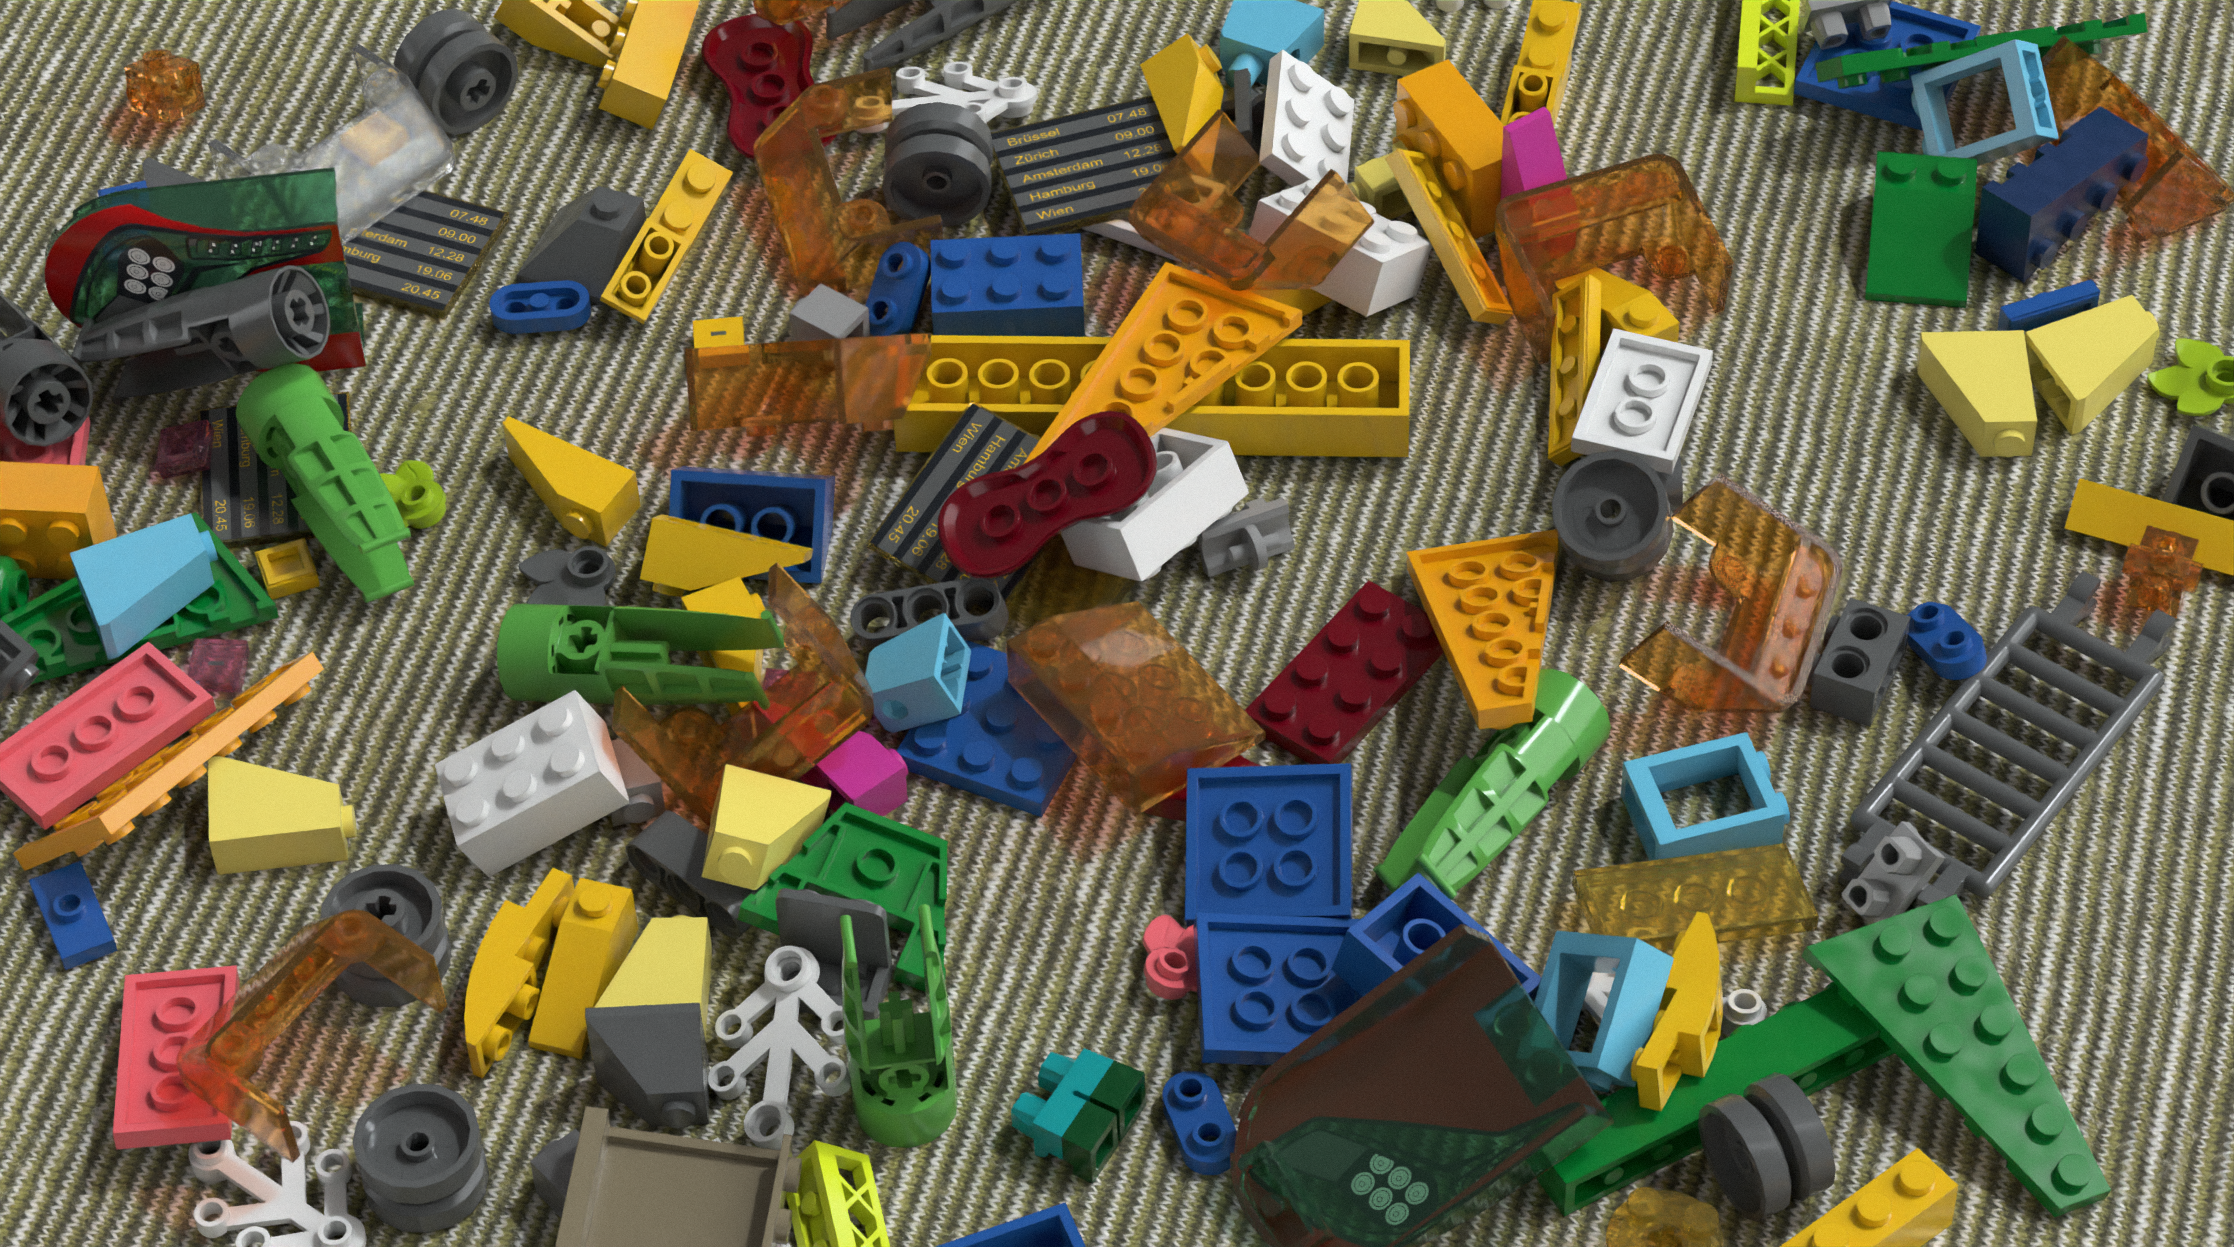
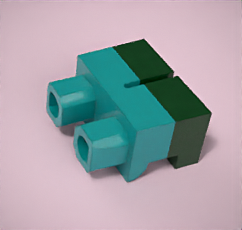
M1085 1048L1076 1060L1050 1052L1040 1067L1038 1086L1052 1092V1095L1046 1101L1028 1092L1022 1093L1011 1109L1012 1127L1034 1139V1153L1036 1156L1046 1157L1050 1153L1072 1164L1073 1175L1093 1184L1118 1148V1141L1122 1142L1146 1106L1145 1073Z

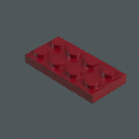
M1368 580L1243 711V726L1311 765L1341 764L1444 653L1427 613Z

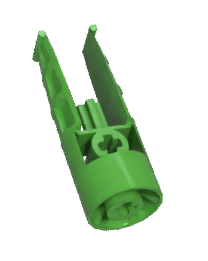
M292 363L276 366L260 374L245 388L237 402L236 418L240 428L260 459L270 467L280 469L297 495L291 501L315 537L350 581L363 592L362 597L365 603L414 586L413 578L409 574L406 561L397 544L398 541L411 537L408 527L405 528L403 519L392 496L358 437L352 432L343 430L345 418L341 407L319 373L307 365Z
M514 604L506 612L500 627L497 643V665L503 690L513 701L553 702L576 690L587 703L688 705L757 701L761 709L766 710L771 705L753 672L673 665L668 654L669 651H737L783 648L786 646V640L771 612L768 610L761 613L762 619L726 613L688 611L672 608Z
M1541 669L1533 721L1514 724L1510 728L1497 730L1471 760L1465 754L1440 782L1406 826L1388 853L1384 863L1374 867L1373 871L1391 893H1394L1414 875L1420 873L1452 900L1457 895L1456 892L1477 876L1540 813L1549 801L1547 791L1557 780H1569L1578 774L1606 742L1610 734L1611 725L1608 713L1599 698L1584 683L1570 674L1555 669Z
M927 904L920 905L918 911L928 1012L914 1014L911 999L900 1000L899 992L888 993L889 1002L878 1004L879 1018L864 1020L851 916L842 915L839 919L843 942V1028L854 1113L860 1128L870 1138L890 1147L913 1148L932 1142L947 1131L957 1112L958 1096L949 1001L941 959L934 937L930 906Z

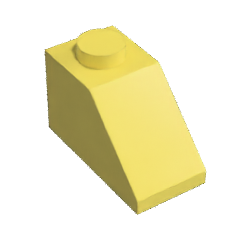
M1359 0L1349 32L1350 69L1407 76L1445 61L1446 40L1408 1Z

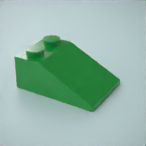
M1877 151L1872 193L1865 300L1966 308L1976 195L1977 159Z

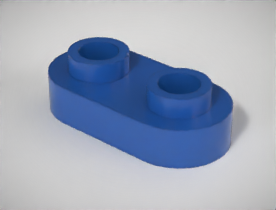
M909 242L895 243L883 253L865 305L869 310L870 334L888 343L898 342L899 335H908L912 331L931 275V260L925 251ZM903 261V265H902L901 269H900L899 271H897L899 265H900L901 262ZM888 307V312L886 316L882 319L884 310Z
M569 280L507 285L498 289L492 295L489 303L494 326L500 331L509 334L572 330L585 324L591 315L588 290L582 284Z
M1926 602L1918 605L1908 613L1907 616L1911 617L1908 645L1940 677L1949 680L1966 679L1974 676L1984 668L1987 662V655L1981 635L1950 606L1936 602Z
M1185 1071L1171 1077L1163 1088V1112L1185 1164L1192 1171L1202 1175H1218L1226 1172L1235 1164L1238 1158V1133L1217 1084L1208 1075L1197 1071ZM1188 1093L1198 1094L1195 1097L1184 1096V1094ZM1208 1136H1215L1218 1138L1217 1140L1212 1142L1202 1140L1203 1138H1206Z

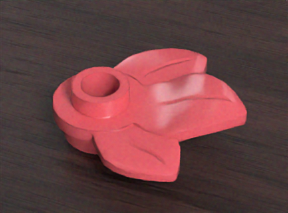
M1170 915L1156 917L1146 928L1142 939L1143 945L1149 954L1143 968L1148 988L1155 995L1170 1000L1182 998L1189 991L1197 992L1193 925L1184 929Z

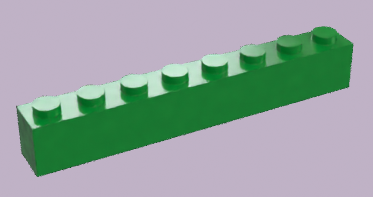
M1831 982L1822 992L1801 1002H1789L1782 1006L1776 1014L1754 1025H1742L1735 1029L1727 1038L1719 1041L1705 1077L1701 1078L1682 1073L1662 1111L1640 1107L1637 1082L1635 1087H1625L1609 1096L1605 1094L1597 1096L1614 1120V1123L1536 1179L1565 1217L1702 1149L1698 1118L1699 1110L1706 1104L1729 1093L1743 1097L1744 1089L1749 1084L1774 1072L1789 1077L1807 1097L1895 1052L1878 1036L1880 1030L1857 1006L1851 1008L1837 994L1839 988L1836 984ZM1582 1109L1574 1116L1580 1121L1590 1112ZM1591 1113L1583 1121L1589 1125L1598 1117ZM1568 1117L1564 1118L1562 1124L1573 1134L1578 1135L1583 1131ZM1556 1118L1545 1121L1537 1129L1541 1128L1542 1126L1546 1125L1547 1123L1551 1122ZM1562 1118L1549 1126L1544 1133V1136L1557 1147L1567 1144L1551 1130L1561 1123ZM1562 1125L1557 1127L1562 1133L1567 1131ZM1544 1130L1532 1136L1531 1139L1535 1140L1543 1135ZM1544 1137L1539 1139L1543 1145L1548 1143ZM1529 1139L1528 1151L1537 1159L1549 1156Z

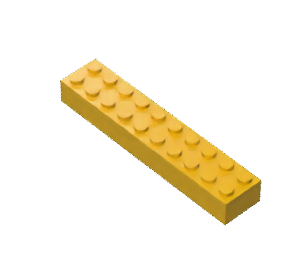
M899 335L892 410L896 452H937L972 403L1039 441L1112 337ZM1282 339L1164 428L1228 441L1233 455L1409 457L1410 340Z

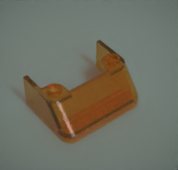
M2065 35L2041 58L2059 137L2058 140L2051 142L2054 146H2058L2059 140L2066 129L2100 106L2149 134L2146 157H2148L2149 161L2146 170L2135 183L2128 182L2118 192L2126 201V204L2121 208L2129 216L2126 221L2147 240L2153 234L2160 239L2167 238L2226 211L2234 203V189L2117 74Z
M889 67L809 86L754 143L755 167L793 283L805 295H809L820 283L837 292L872 285L879 261L883 253L891 245L898 242H909L925 251L931 260V240H943V222L940 214L891 226L885 208L876 201L858 199L842 203L820 139L893 121L892 83ZM902 261L901 264L899 265L897 271H899V270L901 269V267H902V265H903V261Z
M1219 109L1134 202L1128 216L1130 224L1143 239L1235 291L1304 290L1315 287L1326 279L1327 275L1375 221L1340 175L1330 169L1264 244L1237 230L1244 216V208L1232 194L1259 166V156L1228 116Z
M1651 154L1515 193L1503 198L1496 207L1494 229L1508 302L1539 365L1549 362L1556 317L1552 308V295L1559 291L1554 281L1583 273L1596 267L1600 268L1643 255L1650 270L1661 278L1678 280L1695 275L1714 312L1717 313L1725 309L1734 262L1683 166L1678 160L1669 155Z
M931 333L685 349L690 430L701 431L746 427V437L777 435L776 425L835 421H838V424L862 422L863 431L893 430V419L904 418L932 355Z
M1719 473L1673 512L1671 518L1714 546L1709 558L1710 574L1722 590L1737 599L1719 653L1671 622L1666 621L1624 655L1618 666L1691 712L1781 713L1799 701L1803 695L1842 576V563L1837 552L1828 543Z
M778 562L769 568L768 604L786 622L783 632L784 645L787 652L798 664L764 690L771 704L768 709L763 710L757 701H751L722 725H719L702 709L681 707L658 722L624 686L615 691L612 730L708 826H710L714 802L726 764L796 781L865 727L874 713L873 691L836 624Z
M346 910L312 921L303 926L180 1048L176 1058V1066L182 1083L188 1090L293 1163L300 1156V1152L285 1107L248 1081L261 1067L265 1056L264 1050L351 963L365 962L435 1011L441 1013L447 1007V1002L435 957L374 915L363 910Z

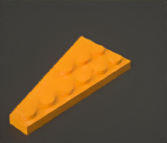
M1165 262L1023 464L1043 453L1072 424L1086 416L1099 412L1118 411L1126 413L1137 420L1148 436L1151 437L1302 325V310Z
M1556 529L1406 552L1408 573L1479 730L1486 728L1502 730L1510 728L1514 724L1533 721L1560 550V539Z
M313 651L281 665L234 698L231 703L235 710L232 706H229L210 718L204 719L188 730L191 734L190 736L170 748L168 746L164 747L96 795L99 801L98 804L96 801H93L74 813L66 815L52 825L56 831L55 833L32 843H26L13 852V855L24 871L72 851L78 857H81L104 841L107 845H110L123 838L135 828L131 821L140 813L144 817L148 816L172 799L167 793L176 785L181 789L203 776L207 772L203 765L204 762L212 756L225 757L240 747L242 741L238 736L245 730H248L250 734L258 731L277 717L273 709L281 702L284 706H288L309 693L311 687L307 682L324 670Z

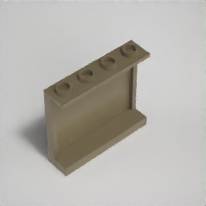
M586 1106L555 1247H777V1244L787 1245L791 1229L792 1210L784 1209L787 1192L797 1193L802 1159L793 1157L792 1135L783 1134L781 1150L611 1127L609 1109Z

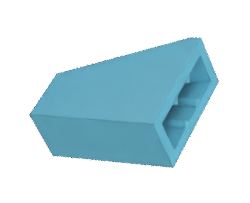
M191 513L70 553L80 591L108 660L122 655L214 584L210 562L218 560L216 549L208 530L199 533Z

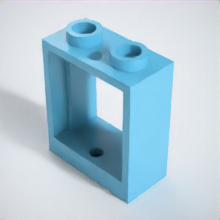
M2014 39L1911 75L1914 88L1911 100L1913 108L1920 117L1924 133L1922 150L1924 155L1977 159V166L2059 139L2038 44ZM2002 65L2016 129L1956 149L1942 85Z
M1747 732L1623 762L1621 798L1657 878L1782 848L1784 824L1790 822L1789 807L1782 792L1775 793L1770 782L1771 773L1768 760L1763 751L1756 752ZM1739 774L1755 810L1680 829L1675 828L1660 793Z
M1556 931L1517 1059L1538 1069L1536 1073L1538 1079L1556 1086L1567 1087L1570 1080H1576L1583 1075L1593 1090L1609 1092L1611 1085L1635 1087L1636 1082L1631 1078L1633 1057L1637 1049L1640 1047L1645 1048L1650 1039L1654 1020L1659 1010L1674 958L1638 938ZM1592 973L1615 974L1592 1052L1569 1051Z

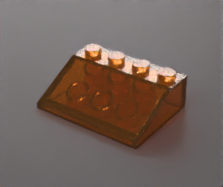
M1138 601L1049 616L1006 641L1009 683L1134 817L1186 787L1187 768L1220 767L1266 739V732Z

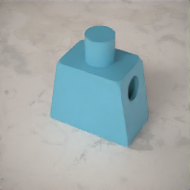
M1234 0L1220 34V63L1222 69L1226 72L1225 80L1231 88L1234 87V72L1248 68L1251 74V87L1254 82L1267 85L1269 61L1281 50L1286 51L1298 61L1307 64L1324 46V9L1296 0Z
M945 613L940 614L875 647L869 653L864 681L844 689V701L847 709L855 718L873 712L884 729L892 733L961 714L971 649Z

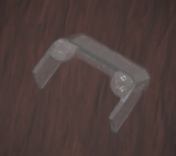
M358 44L352 48L362 85L363 97L369 109L303 153L299 154L285 145L267 144L260 147L247 158H244L217 139L209 142L208 146L220 186L228 191L231 207L266 231L337 224L342 246L450 173L456 164L452 143L406 73ZM329 234L317 235V240L319 241H314V246L324 245L326 240L321 239H327ZM308 235L303 236L301 248L306 249L307 247L308 250L311 235H309V239ZM292 236L286 237L283 240V242L289 245L290 247L292 242ZM295 243V248H300V243Z

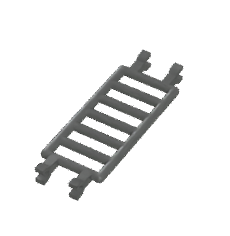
M2083 570L2072 583L2067 595L2052 613L2038 606L2027 607L1987 653V662L1984 668L1974 676L1964 680L1853 811L1850 817L1852 826L1865 834L1857 843L1851 844L1841 855L1840 862L1846 865V867L1839 875L1838 883L1847 887L1852 879H1857L1875 856L1874 850L1885 836H1890L1897 826L1879 817L1880 813L1894 798L1996 854L1983 871L1979 872L1935 848L1946 859L1936 870V873L1940 876L1933 885H1928L1917 897L1916 905L1921 907L1955 894L1959 897L1965 889L1979 897H1989L1993 894L2165 682L2163 673L2150 664L2169 648L2171 638L2166 635L2174 626L2175 618L2156 609L2146 622L2141 634L2126 652L2076 627L2082 618H2087L2096 608L2097 600L2092 598L2101 583V579ZM2035 630H2038L2137 683L2127 696L2122 699L2022 645ZM2007 663H2010L2103 712L2109 717L2099 730L2094 733L1996 681L1995 677ZM1981 696L2077 747L2081 751L2071 764L2065 767L1970 716L1966 712L1978 697ZM1953 730L2053 785L2038 802L1941 750L1937 746ZM1924 764L2022 817L2024 821L2009 837L1913 785L1908 780Z

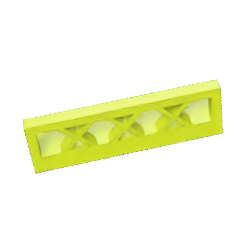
M1742 0L1734 102L1793 106L1800 0ZM1774 7L1787 16L1775 24L1762 15ZM1774 40L1785 50L1771 57L1760 47ZM1771 73L1784 83V88L1755 86L1756 81Z
M814 1140L796 1157L802 1159L797 1193L787 1192L786 1195L789 1210H792V1224L797 1247H890L869 1155ZM838 1168L852 1171L856 1191L839 1174ZM848 1209L865 1226L867 1238L850 1221Z

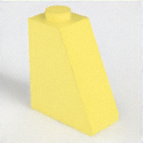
M2130 295L2025 332L2031 382L2071 435L2081 432L2152 364L2156 340L2159 338L2158 323L2153 314L2145 311L2136 298Z
M2024 330L1921 332L1917 373L1979 456H2032L2037 415Z
M212 756L208 759L209 845L218 875L348 860L347 838L357 837L356 817L353 805L344 806L339 784L221 756Z
M726 764L712 810L701 877L757 890L768 881L769 875L781 864L786 865L801 850L802 844L823 824L831 791Z
M678 915L672 918H652L594 1008L699 1002L706 1041L713 951L708 917Z

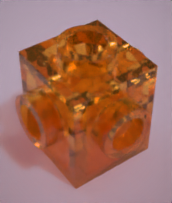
M156 49L144 53L141 60L124 66L127 82L126 94L132 112L151 117L155 122L170 123L206 107L199 62L172 55L171 51L166 49Z
M2147 525L2140 545L2131 543L2124 560L2122 573L2130 575L2125 604L2152 612L2158 609L2177 618L2186 593L2195 594L2202 575L2204 563L2195 561L2199 540L2177 532Z

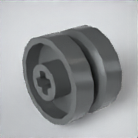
M453 8L437 11L426 17L405 36L396 52L392 75L394 86L417 109H421L428 119L442 131L458 135L473 132L489 123L504 108L514 91L518 77L516 56L495 35L488 33L484 26L468 12Z
M942 102L918 104L900 112L889 124L885 138V166L882 190L886 203L898 216L916 225L934 228L958 226L975 218L987 206L991 193L992 172L990 166L993 157V140L987 124L976 113L960 105Z
M1620 451L1593 453L1573 463L1558 481L1552 499L1554 526L1571 563L1586 575L1607 582L1633 580L1652 570L1667 553L1674 533L1672 509L1668 501L1667 492L1655 469L1638 456ZM1613 514L1616 516L1614 519H1607V517Z
M398 864L368 866L348 874L334 885L321 905L320 927L324 943L327 947V956L332 974L339 989L356 1002L373 1007H399L423 998L437 987L450 967L451 943L445 925L442 901L434 883L418 870Z
M1774 1072L1749 1084L1744 1089L1743 1097L1729 1093L1706 1104L1699 1110V1134L1710 1169L1721 1190L1734 1208L1745 1218L1755 1222L1762 1221L1783 1211L1789 1205L1790 1197L1804 1201L1827 1190L1834 1184L1836 1168L1832 1147L1825 1128L1812 1103L1800 1087L1786 1075Z
M410 1084L389 1090L371 1102L358 1119L352 1143L368 1205L383 1223L404 1232H434L454 1226L470 1215L486 1194L489 1170L483 1150L480 1128L473 1107L459 1093L436 1084Z

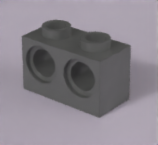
M1849 598L1841 617L1832 615L1827 625L1823 639V645L1826 648L1823 654L1814 653L1808 665L1805 683L1812 685L1810 707L1871 727L1906 652L1911 617Z

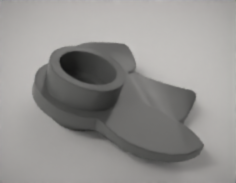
M594 546L581 547L572 553L561 549L548 550L536 554L519 564L521 573L538 585L526 604L604 606L606 603L605 590L614 583L616 578L613 560L605 551Z

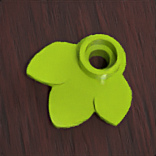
M2177 338L2175 341V352L2179 364L2149 373L2147 376V382L2156 393L2169 400H2178L2177 412L2180 414L2205 416L2216 412L2224 403H2234V357L2224 356L2217 346L2207 342Z
M406 460L398 467L395 475L380 474L399 510L405 528L411 525L417 529H424L435 525L442 519L446 512V494L441 485L434 481V472L425 462Z

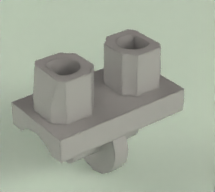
M1806 0L1805 15L1800 16L1799 23L1803 33L1813 32L1822 50L1838 47L1845 43L1848 37L1845 24L1859 23L1863 39L1869 41L1884 38L1888 35L1891 28L1889 6L1892 0Z
M1259 498L1247 502L1240 512L1216 520L1198 535L1202 567L1208 577L1250 564L1257 571L1268 567V557L1295 549L1289 526L1288 503L1283 498L1270 502Z
M1901 821L1890 836H1885L1874 850L1875 856L1857 879L1850 881L1842 892V898L1869 924L1904 913L1913 900L1929 885L1928 881L1946 858L1938 850L1930 846L1910 822Z

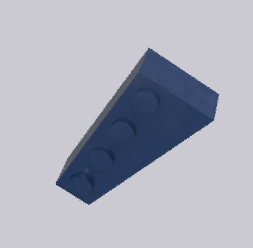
M2101 106L2063 132L2058 146L2047 142L2038 148L2035 158L2029 166L2018 162L2009 168L2005 176L2009 180L2003 184L1992 180L1982 187L1975 253L2023 283L2038 268L2041 270L2045 269L2054 259L2057 250L2066 241L2077 239L2085 229L2088 220L2099 210L2102 212L2106 211L2114 202L2118 192L2128 182L2135 183L2143 175L2149 161L2148 157H2146L2149 134Z

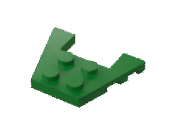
M845 802L802 844L801 850L786 865L781 864L769 875L767 883L755 895L751 893L743 900L737 920L779 935L775 900L778 891L784 888L793 890L808 889L826 896L870 901L886 910L889 927L910 934L897 963L893 980L926 992L918 907L923 904L930 906L934 937L945 979L944 949L946 946L945 903L947 900L948 841Z

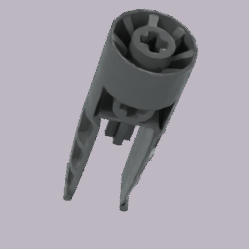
M851 0L837 11L834 6H829L826 12V38L834 40L912 0ZM925 0V7L929 12L864 53L863 84L866 86L871 85L872 75L905 62L939 43L950 40V37L978 22L985 21L987 18L1019 0Z
M288 265L249 275L239 280L212 287H200L120 313L97 324H94V320L86 318L71 358L76 363L95 362L145 353L126 361L112 399L114 404L121 405L124 397L152 395L227 380L236 375L311 359L320 354L328 342L330 330L329 309L323 291L313 276L301 267Z
M0 290V329L7 335L6 337L0 331V422L14 437L28 445L48 446L62 442L77 432L89 416L93 402L91 381L83 369L38 323L31 320L18 304L6 298Z

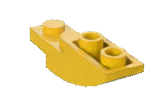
M1562 0L1532 1L1518 62L1513 67L1500 121L1504 126L1545 107L1550 112L1555 127L1572 66V50L1581 17V3Z
M689 149L652 214L646 219L601 295L600 301L644 324L701 234L708 217L728 185L733 172Z
M552 868L525 907L505 900L490 923L479 946L470 972L464 1013L466 1045L472 1072L475 1076L483 1079L492 1064L504 1058L510 1048L513 1034L524 1019L529 1020L536 1012L541 991L538 987L535 971H539L548 959L550 948L557 936L561 918L574 892L572 875Z
M1697 911L1687 931L1680 932L1677 935L1672 952L1674 961L1659 1006V1012L1654 1020L1652 1036L1645 1048H1638L1633 1057L1631 1078L1637 1082L1640 1107L1662 1111L1682 1073L1704 1078L1714 1057L1723 1018V992L1716 935L1707 913Z

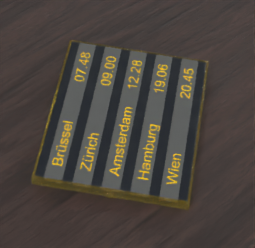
M1152 95L991 132L993 159L1003 181L1002 188L1009 196L1024 236L1058 234L1197 201L1195 187L1183 160L1173 149Z
M350 171L313 226L337 224L345 261L297 267H301L311 274L319 286L446 320L475 273L480 270L482 262L509 222V212ZM329 234L317 235V240L319 241H314V246L324 245L326 240L321 239H327ZM307 235L301 244V248L306 249L307 247L308 250L311 235H309V239ZM308 252L297 253V254H295L294 256H297V255H300V254H304V253H308Z
M349 391L332 393L340 405L345 418L343 430L352 432ZM237 405L197 410L201 518L228 549L284 543L302 538H316L294 507L291 499L296 498L297 495L281 470L270 467L260 459L240 428L236 418Z
M971 400L866 543L867 548L926 581L927 585L973 578L960 572L951 563L941 545L937 528L940 510L949 496L964 483L985 474L1023 465L1041 437L1036 434H1030ZM1060 534L1045 544L1019 570L1003 577L987 578L999 587L1007 608ZM982 600L977 602L972 609L985 615L992 609L994 602Z

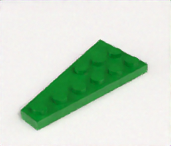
M2139 13L2102 23V19L2083 21L2058 27L2057 30H2055L2054 26L1977 36L1971 40L1950 43V41L1935 42L1905 49L1906 52H1903L1902 48H1892L1843 55L1815 63L1818 83L1837 81L1838 89H1847L1868 85L1867 77L1879 76L1881 84L1910 80L1909 72H1923L2014 39L2038 44L2041 62L2046 61V65L2075 61V58L2102 54L2101 45L2147 33L2148 29L2145 13ZM1993 68L1988 69V70H1985V71H1982V72H1979V73L1992 71Z
M194 512L191 515L199 533L208 530L216 549L218 560L210 562L214 584L119 657L108 660L76 577L2 616L0 619L38 652L39 659L35 666L40 672L32 682L34 684L123 660L147 642L161 650L279 618L277 607L198 513Z
M1957 894L1805 948L1801 957L1815 971L1820 968L1839 988L1837 994L1851 1008L1857 1006L1880 1030L1878 1036L1940 1100L1945 1097L1966 1118L1963 1124L1977 1138L1983 1136L2006 1160L2005 1167L2054 1217L2106 1199L2111 1189Z

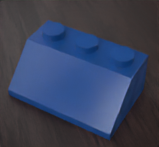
M682 466L671 470L669 516L812 548V558L804 563L742 579L821 584L833 528L835 476Z

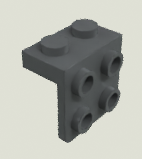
M780 889L775 905L781 947H802L813 954L820 967L817 984L838 1006H842L843 942L839 919L842 915L851 916L864 1020L878 1019V1004L883 1003L893 974L886 910L864 899L849 900L826 896L808 889ZM800 970L790 973L786 981L797 976ZM800 1000L799 1012L816 1015Z

